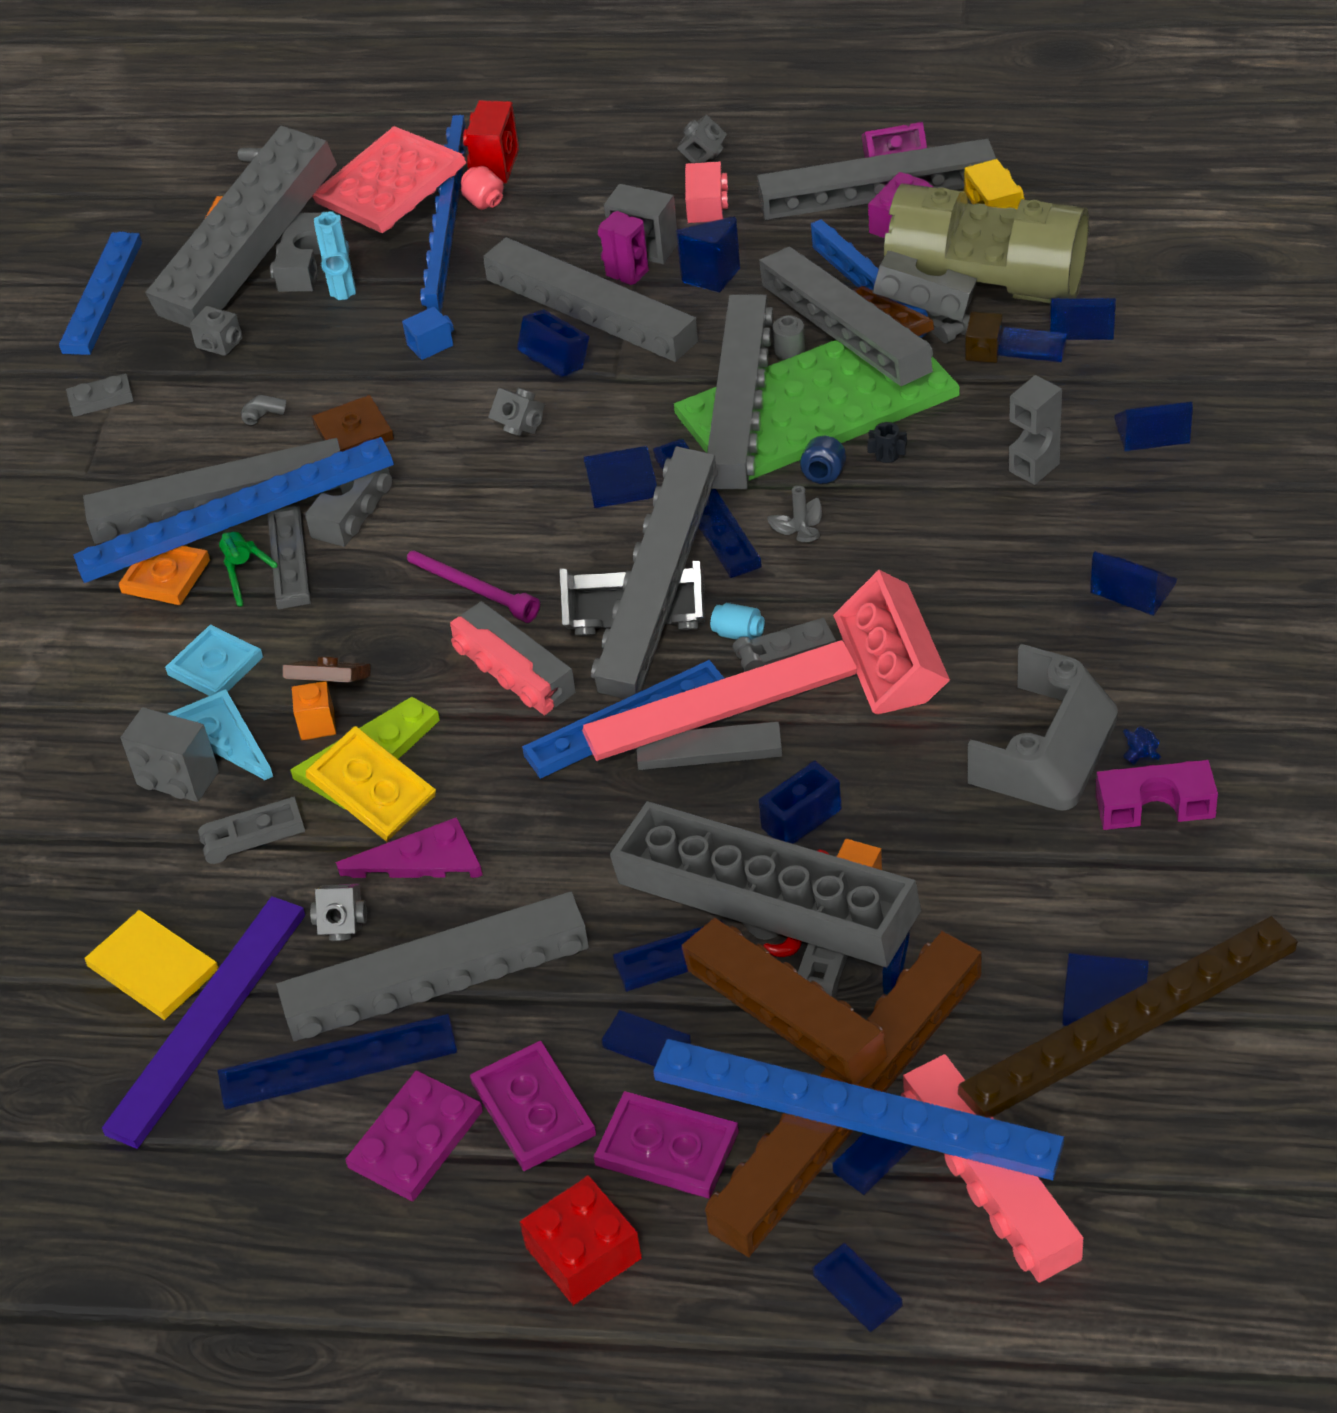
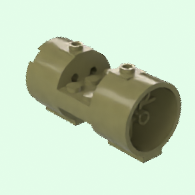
M900 184L897 188L889 211V215H892L889 233H885L884 257L887 251L890 250L917 259L916 268L927 275L942 276L949 269L977 278V282L1006 286L1008 293L1013 294V298L1074 307L1080 290L1088 244L1089 213L1087 208L1021 199L1018 209L986 206L985 204H968L964 191L912 184Z

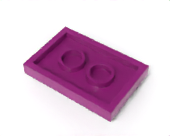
M541 1040L470 1074L474 1089L523 1171L596 1136L595 1126Z
M416 1070L346 1157L347 1167L414 1202L483 1112L481 1102Z
M624 1091L595 1152V1166L710 1199L739 1133L738 1123Z

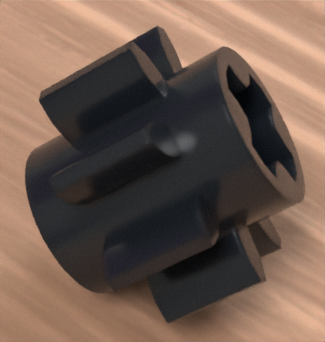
M883 422L878 424L875 430H869L867 452L875 453L877 461L891 463L896 461L900 455L906 454L907 432H899L897 424Z

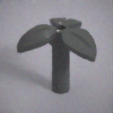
M803 486L793 487L794 518L791 519L784 515H771L767 517L768 523L775 531L783 535H790L797 531V541L811 542L820 538V532L818 529L809 526H814L820 522L822 517L821 502L819 498H815L806 504L805 488Z

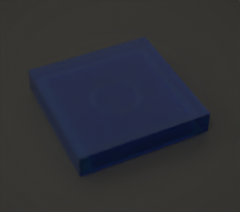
M647 446L584 457L594 508L653 498L657 483Z
M1069 953L1063 1026L1079 1020L1146 984L1149 961Z

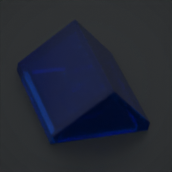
M735 216L676 230L682 282L720 293L739 271L740 257L737 220Z
M1116 298L1051 299L1050 340H1114Z
M1192 402L1128 409L1114 414L1124 451L1190 443L1193 413Z
M1094 551L1090 593L1154 616L1175 586L1178 578L1114 555Z

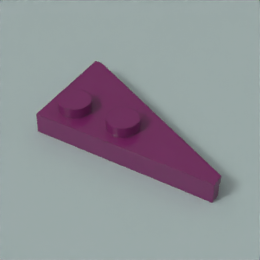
M457 817L336 862L340 877L366 878L367 872H388L390 878H420L421 876L446 878V872H469L471 878L483 876L481 866Z

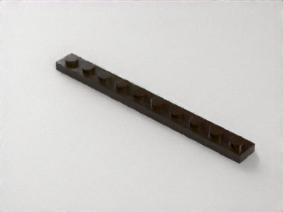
M1270 916L961 1082L958 1086V1095L976 1115L992 1118L1295 952L1298 941Z

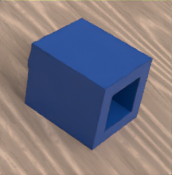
M434 306L402 321L406 343L421 360L453 346L451 332L454 331L453 324L447 315L443 316Z

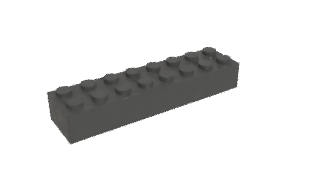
M280 126L145 292L158 316L190 328V323L206 306L220 310L225 307L337 166L326 140L284 126Z
M648 801L610 853L618 883L886 968L921 912L917 884L914 879Z

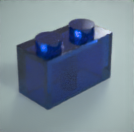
M542 309L523 316L517 350L526 354L530 360L539 362L551 369L552 373L566 376L583 369L589 335Z
M813 761L759 799L761 828L774 839L794 844L841 810L840 781L818 762Z

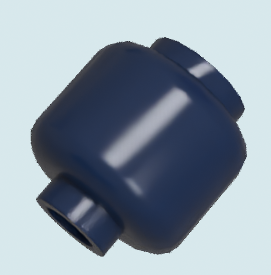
M827 435L818 436L810 440L801 456V471L806 478L814 483L828 484L836 480L845 464V448L837 439Z

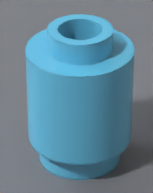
M725 603L724 605L715 606L710 624L711 630L717 632L720 637L735 640L741 637L753 639L762 635L765 620L758 608Z

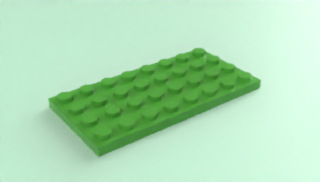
M837 340L765 367L763 369L766 370V387L760 388V390H763V409L757 410L761 414L760 431L754 432L758 434V452L752 453V456H755V475L749 476V480L801 460L806 445L810 440L818 436L827 435L834 437L841 443L868 433L869 430H875V427L880 423H893L960 396V386L933 357L931 358L933 372L908 384L899 386ZM716 387L674 403L675 414L706 453L708 450Z

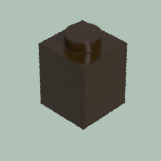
M971 312L966 332V361L997 363L1002 342V314Z

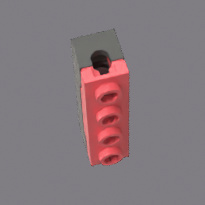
M480 601L460 615L461 617H457L450 622L453 635L451 642L455 650L460 655H466L472 659L482 672H489L504 689H511L520 696L526 706L534 707L540 713L546 715L553 710V707H557L576 693L572 668L484 602Z

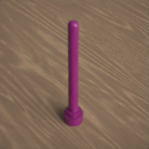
M410 551L407 554L409 563L509 607L513 617L525 623L532 622L539 612L540 601L527 593L513 595L417 551Z

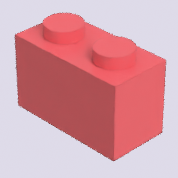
M721 161L686 164L685 200L688 223L723 221V209H728L727 173H721Z

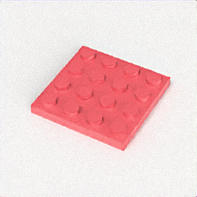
M393 126L321 185L312 197L317 204L383 233L391 229L395 222L406 213L411 212L425 197L434 193L437 187L444 181L454 176L466 164V161L459 152Z

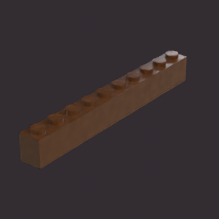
M943 931L940 932L932 943L927 942L923 946L918 960L910 969L905 968L900 973L896 986L888 995L884 994L878 999L873 1013L868 1018L875 1021L882 1028L885 1034L884 1042L888 1057L862 1079L857 1086L881 1092L888 1090L981 977V951ZM827 1068L820 1074L821 1077L845 1082ZM783 1113L780 1123L771 1133H766L761 1137L754 1154L746 1163L741 1162L735 1168L731 1181L721 1192H715L709 1199L705 1210L708 1232L749 1258L854 1130Z

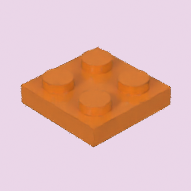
M180 546L133 564L119 582L121 593L181 605L210 561L208 551Z

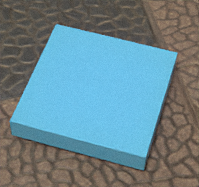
M210 624L165 668L168 676L211 696L225 689L228 692L263 658V654L260 648Z

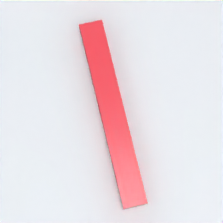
M843 640L585 724L583 725L582 732L595 760L598 761L856 674L857 667Z

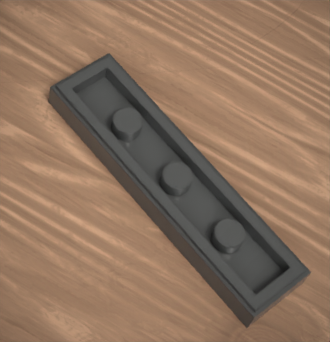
M300 506L271 511L267 515L271 557L278 564L277 568H273L277 608L284 609L311 604Z
M779 722L688 730L637 747L638 770L782 757Z

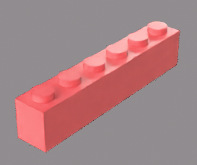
M946 1054L903 1075L904 1093L901 1094L902 1097L976 1115L958 1095V1086L965 1080ZM944 1153L945 1161L950 1171L955 1176L960 1175L967 1184V1191L973 1203L977 1207H984L990 1216V1223L997 1236L1008 1240L1013 1247V1254L1019 1266L1024 1271L1030 1270L1038 1283L1082 1260L1083 1236L1037 1176Z

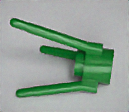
M229 532L222 535L219 546L225 556L223 563L228 571L236 604L238 607L243 606V601L234 568L235 564L245 563L251 553L255 554L272 568H277L278 564L260 550L253 541L246 542L242 534Z

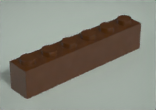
M714 918L681 945L689 972L845 1082L857 1085L888 1057L884 1042L885 1034L875 1021L862 1018L854 1012L847 1002L834 999L825 992L820 984L815 981L809 982L797 973L792 965L787 962L781 963L771 956L764 946L759 943L753 944L746 939L736 927L732 925L727 926L717 918Z

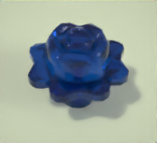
M1139 726L1134 732L1128 729L1123 730L1125 737L1128 738L1127 743L1129 746L1123 757L1135 765L1141 757L1161 758V755L1156 750L1160 740L1156 738L1154 733L1147 728L1144 729L1142 726Z

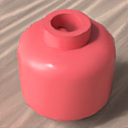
M472 167L465 172L461 179V193L477 209L494 208L502 201L503 181L487 167Z

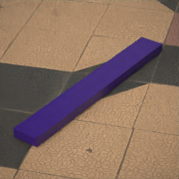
M271 896L103 1125L102 1130L105 1136L136 1149L140 1147L305 917L303 907Z

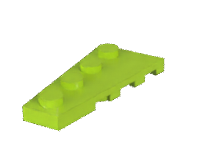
M410 697L359 729L395 758L399 759L440 719L437 710L414 697ZM334 744L290 769L294 780L345 809L306 778V770Z

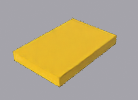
M356 726L306 770V778L386 842L430 802L436 794V789Z
M141 910L132 915L84 958L89 968L163 1020L169 1017L218 970L216 961Z

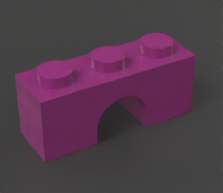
M1209 760L1096 772L1095 798L1103 830L1141 826L1142 806L1153 801H1160L1170 805L1176 813L1178 822L1216 817L1218 792Z

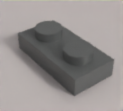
M127 374L110 376L106 379L79 384L66 389L73 417L134 401Z

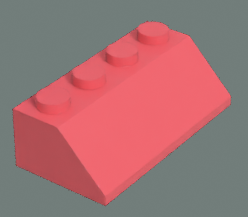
M878 570L833 615L845 646L857 667L856 673L873 713L878 715L925 704L950 681L907 583Z

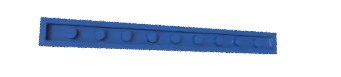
M453 115L451 127L446 129L448 144H444V147L461 153L465 159L466 147L463 143V133L466 125L464 115ZM464 166L438 187L440 196L435 198L437 214H433L432 217L434 232H430L429 236L431 250H427L428 269H424L425 288H421L420 296L422 306H427V309L434 306L440 313H442Z
M382 437L369 440L343 452L334 453L330 457L317 462L305 464L296 470L274 476L262 483L242 488L238 492L220 499H213L199 507L182 511L170 518L150 523L144 528L119 535L102 544L85 548L83 551L73 554L82 580L86 583L394 465Z
M671 1039L666 1040L654 1068V1078L656 1081L1049 1180L1054 1179L1064 1146V1136Z

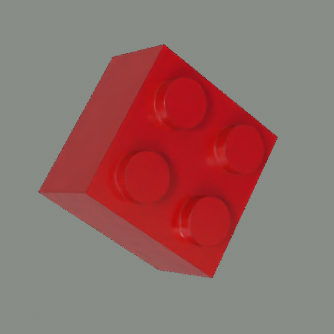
M478 101L475 112L470 114V125L463 133V143L465 147H468L469 151L467 167L469 170L472 167L485 166L500 178L503 183L508 182L519 151L513 104L507 101Z
M589 1175L520 1220L526 1249L572 1305H575L642 1259L637 1231Z

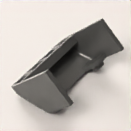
M693 561V568L683 570L665 625L678 624V630L699 629V622H705V573L700 561ZM560 569L562 625L567 629H575L576 636L595 635V629L611 628L614 621L612 618L613 607L617 599H622L624 593L623 579L626 572L573 575L568 569Z
M1020 644L1018 648L1017 688L1062 700V703L1045 737L1032 733L1018 734L1010 740L1006 750L970 739L968 743V784L1055 810H1068L1078 804L1116 726L1118 708L1080 661Z

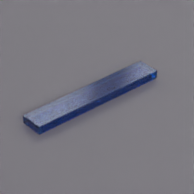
M683 438L653 448L654 458L662 470L666 459L672 458L675 447L689 449ZM711 489L699 524L702 534L730 578L761 568V558L717 490Z
M449 1014L218 1070L225 1110L457 1053Z

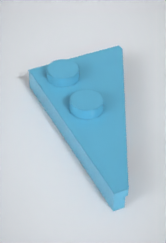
M226 689L168 713L169 715L204 724L212 751L215 754L263 780L273 777L267 760Z

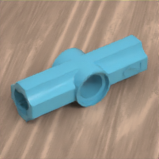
M333 211L322 212L320 216L314 218V226L322 257L321 267L326 275L330 296L335 297L337 300H346L351 295L356 294V286L349 259V245L345 240L340 215L334 214Z

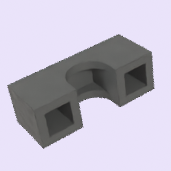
M298 213L283 232L281 243H277L276 259L270 265L271 278L276 280L278 292L314 290L318 276L314 254H321L314 226V218L322 213Z
M890 250L887 251L879 266L872 293L962 322L969 308L977 278L949 269L942 276L927 275L916 268L917 259Z
M1036 375L1010 395V422L1024 430L1020 437L1009 446V471L1034 485L1060 464L1062 388Z
M386 467L340 485L342 495L331 496L321 493L305 513L311 538L345 547L351 538L359 532L360 526L368 515L373 513L376 504L382 496L390 490L392 476L389 473V468Z

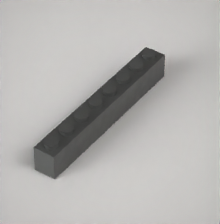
M981 139L757 175L759 202L765 220L868 204L899 172L923 179L934 188L962 189L964 188L965 167L994 160L996 156L989 139Z
M504 238L483 256L488 281L647 349L659 356L677 362L698 342L696 317L512 239Z
M789 246L759 260L763 287L899 386L908 384L933 372L931 359L933 357V350L926 340L914 334L909 328L904 327L890 315L877 308L873 303L861 297L856 291L851 290L837 278L824 271L820 266L808 260L803 254L798 253Z
M729 295L707 453L715 454L717 475L712 489H748L749 476L755 475V456H752V453L758 452V434L754 432L760 431L761 414L757 410L763 409V390H760V388L766 387V370L762 369V367H768L769 354L768 348L765 347H770L771 328L767 327L773 326V307L767 306V295Z
M328 439L83 495L86 521L94 545L144 528L150 523L170 518L182 511L199 507L213 499H220L233 494L242 488L262 483L274 476L296 470L305 464L330 457L334 453L341 452L338 439ZM339 485L329 490L341 488V486Z
M675 447L672 458H667L663 468L664 481L662 486H657L655 489L652 514H647L645 517L643 540L635 545L633 568L625 573L622 599L615 601L612 618L614 619L611 629L606 628L603 634L602 655L600 658L596 657L592 665L591 677L595 679L598 693L626 699L642 691L717 475L715 454Z
M571 891L276 983L294 1042L304 1038H312L319 1033L338 1027L350 1026L357 1021L376 1015L388 1014L395 1009L414 1003L425 1002L433 997L452 991H460L468 986L490 979H498L506 974L528 967H536L550 960L571 956L579 951L588 949L589 946L585 924Z

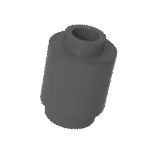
M791 315L777 319L773 323L772 328L774 352L778 359L783 361L805 352L803 321Z

